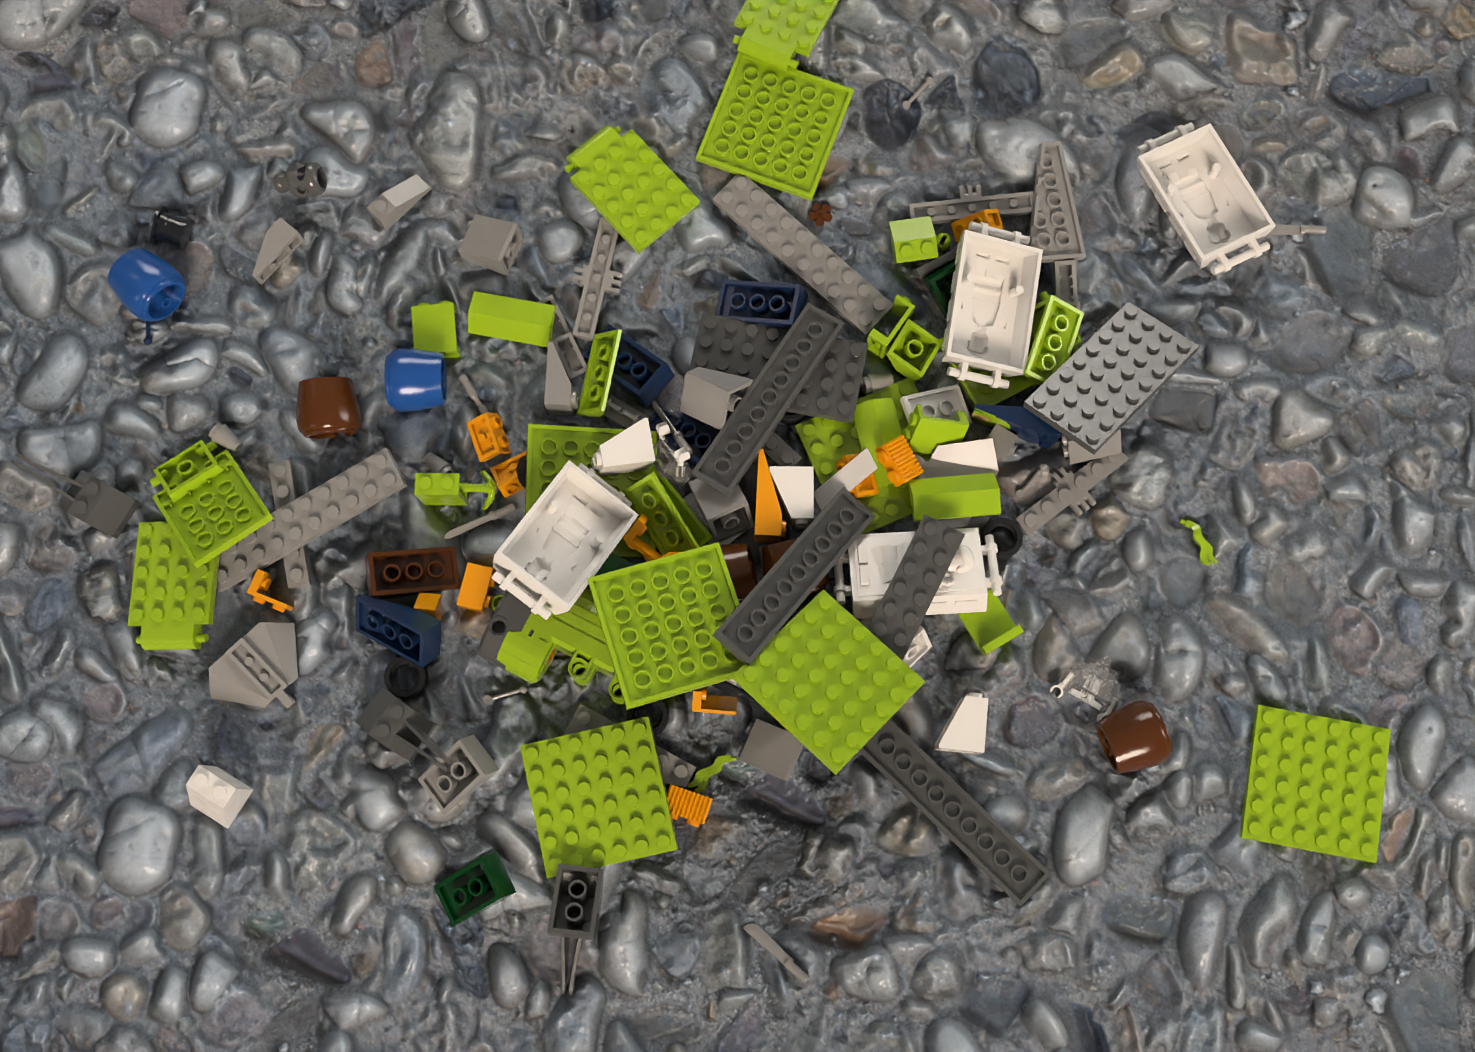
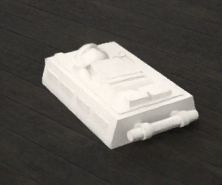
M1191 122L1184 126L1179 125L1173 131L1155 139H1148L1144 141V144L1136 147V152L1140 155L1137 158V167L1142 177L1154 193L1164 212H1166L1170 222L1182 238L1183 243L1200 269L1217 261L1218 264L1210 268L1213 275L1220 272L1225 273L1231 270V267L1252 257L1257 258L1262 255V252L1270 249L1268 242L1259 245L1258 241L1265 238L1276 225L1211 123L1197 130H1194V125ZM1249 247V250L1240 253L1230 259L1226 257L1243 248Z
M971 221L968 226L969 230L962 232L957 245L956 267L953 272L950 292L952 294L951 300H949L946 319L947 327L944 332L942 346V362L959 365L958 368L948 367L947 375L956 377L957 380L964 381L966 379L988 384L989 387L995 389L998 387L1007 389L1009 381L1001 379V375L1006 377L1024 375L1023 372L1028 359L1043 250L1027 246L1030 242V237L1021 235V232L1015 230L1010 232L991 227L988 223ZM968 368L992 373V376L970 372Z
M570 460L494 554L493 568L497 571L491 578L500 584L499 587L502 590H508L530 607L532 613L535 615L539 614L545 620L552 613L558 615L570 610L587 587V578L595 576L639 515L630 508L633 503L624 497L625 494L622 491L618 492L595 474L596 471L594 469H589L582 463L577 467Z
M979 527L955 529L964 533L965 536L926 615L986 612L987 588H992L994 596L1002 594L1001 585L1003 582L1002 577L999 575L996 557L998 548L997 544L994 543V536L992 534L986 535V544L981 545ZM916 531L860 534L847 549V553H844L835 563L834 595H836V600L840 605L846 603L845 596H851L852 613L856 619L873 618ZM982 555H987L990 571L989 578L985 577ZM843 563H848L850 586L844 585Z

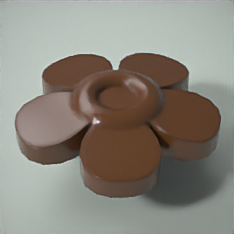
M818 203L813 204V211L809 213L811 221L816 220L817 226H823L824 221L830 222L832 220L828 204H824L822 208Z

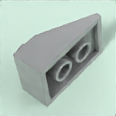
M548 342L544 405L549 415L575 416V410H578L579 406L577 391H574L553 342Z
M474 734L459 739L445 753L453 761L451 765L441 758L438 759L439 762L448 768L446 771L433 764L418 779L443 815L486 783L499 770Z

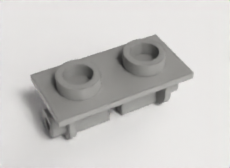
M612 395L609 399L607 398L603 415L627 429L643 418H647L643 413Z

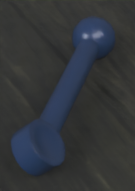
M146 321V337L143 340L146 345L152 343L150 338V321Z

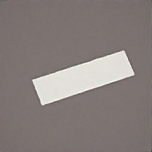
M868 448L814 491V497L821 511L843 487L848 491L852 490L878 469Z

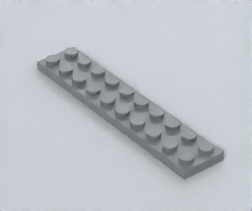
M737 174L712 199V202L864 337L892 310L893 304L750 178Z
M388 448L380 450L271 513L274 518L273 520L220 553L217 591L224 592L255 574L257 569H264L407 487Z

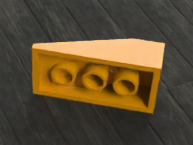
M761 449L758 455L754 542L779 543L781 538H785L786 521L782 520V512L765 453Z

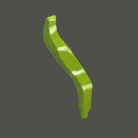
M1181 519L1180 523L1192 530L1193 540L1200 548L1199 561L1206 566H1209L1211 563L1217 564L1218 560L1213 556V548L1203 537L1200 526L1190 520L1185 521Z
M723 755L717 757L711 766L699 770L695 774L694 780L687 786H697L698 788L694 790L695 793L705 791L709 778L720 773L725 763L737 761V756Z

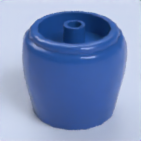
M136 248L129 250L114 262L109 271V286L123 305L140 320L152 322L165 319L184 300L186 293L184 277L167 261L146 249Z
M403 348L393 350L386 356L384 371L387 403L390 407L397 411L408 412L446 404L447 371L443 353Z

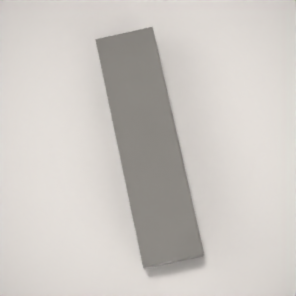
M1076 260L1054 261L1051 263L1054 294L1057 298L1080 310V301H1078ZM1080 325L1078 334H1079V336H1080L1081 339H1082V332H1081V325Z
M553 295L537 301L538 303L556 306L551 342H553L569 378L572 379L585 373L587 365Z

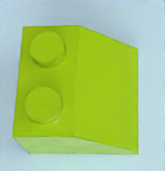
M930 216L888 222L893 264L939 258L936 234Z
M907 319L886 355L896 371L915 382L923 377L943 342L910 319Z

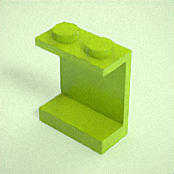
M898 294L895 297L891 312L901 319L888 337L874 328L868 335V350L881 359L885 357L906 320H911L915 305H913L909 298L901 297Z
M440 301L438 304L419 303L417 306H411L414 349L443 353L445 359L461 357L456 336L455 313H457V308L455 304L450 301Z
M917 404L914 411L910 413L909 423L906 429H903L902 434L907 439V443H909L913 452L932 455L937 446L961 443L970 425L965 411L957 410L953 420L924 416L921 405Z
M415 473L414 495L424 505L468 506V492H459L460 484L468 483H460L459 473Z
M987 588L986 612L957 613L983 656L1024 632L1020 624L1015 625L999 598L994 596L992 589L990 590L989 588Z

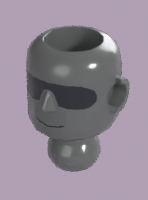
M297 163L290 165L286 170V174H276L273 178V185L279 193H286L289 190L295 197L319 196L326 191L327 175L323 167L318 163Z

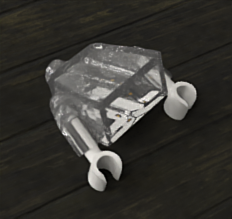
M666 421L657 424L656 430L659 437L657 438V443L653 446L655 455L653 465L661 476L683 487L686 483L697 478L692 475L694 468L688 461L690 454L685 451L684 447L675 450L668 444V438L664 435L671 433Z
M1100 656L1098 661L1091 658L1087 663L1079 662L1069 667L1059 679L1060 683L1050 688V693L1055 687L1059 688L1061 693L1057 698H1060L1063 695L1064 687H1067L1066 691L1101 712L1106 710L1105 713L1098 714L1097 722L1104 716L1116 711L1122 698L1120 684L1117 681L1118 673L1110 668L1112 660L1107 656Z

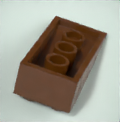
M455 546L370 552L364 558L368 597L381 600L419 595V592L435 593L460 589Z

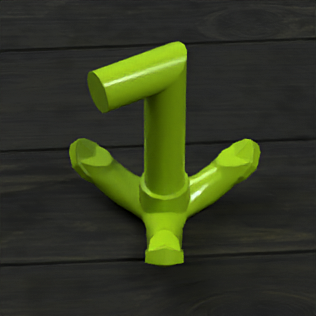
M481 470L479 473L487 483L460 484L459 492L488 493L486 500H484V506L481 508L486 510L495 499L498 485L485 470Z

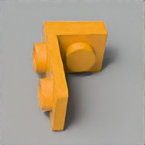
M998 208L982 210L951 223L957 243L960 241L962 232L969 230L968 226L971 221L976 223L984 222L988 223L991 227L1004 229Z
M641 514L622 539L625 540L629 548L643 554V558L648 562L662 555L639 538L648 528L645 524L649 519L644 514Z
M257 569L246 593L253 596V601L263 605L266 601L272 603L271 608L284 613L285 609L292 611L294 607L263 595L264 591H267L271 585L270 578L272 575Z
M707 687L693 690L692 712L736 715L738 698L707 695Z

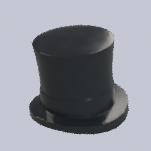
M159 206L153 219L150 244L155 245L160 241L184 250L192 235V220L169 214L166 207Z

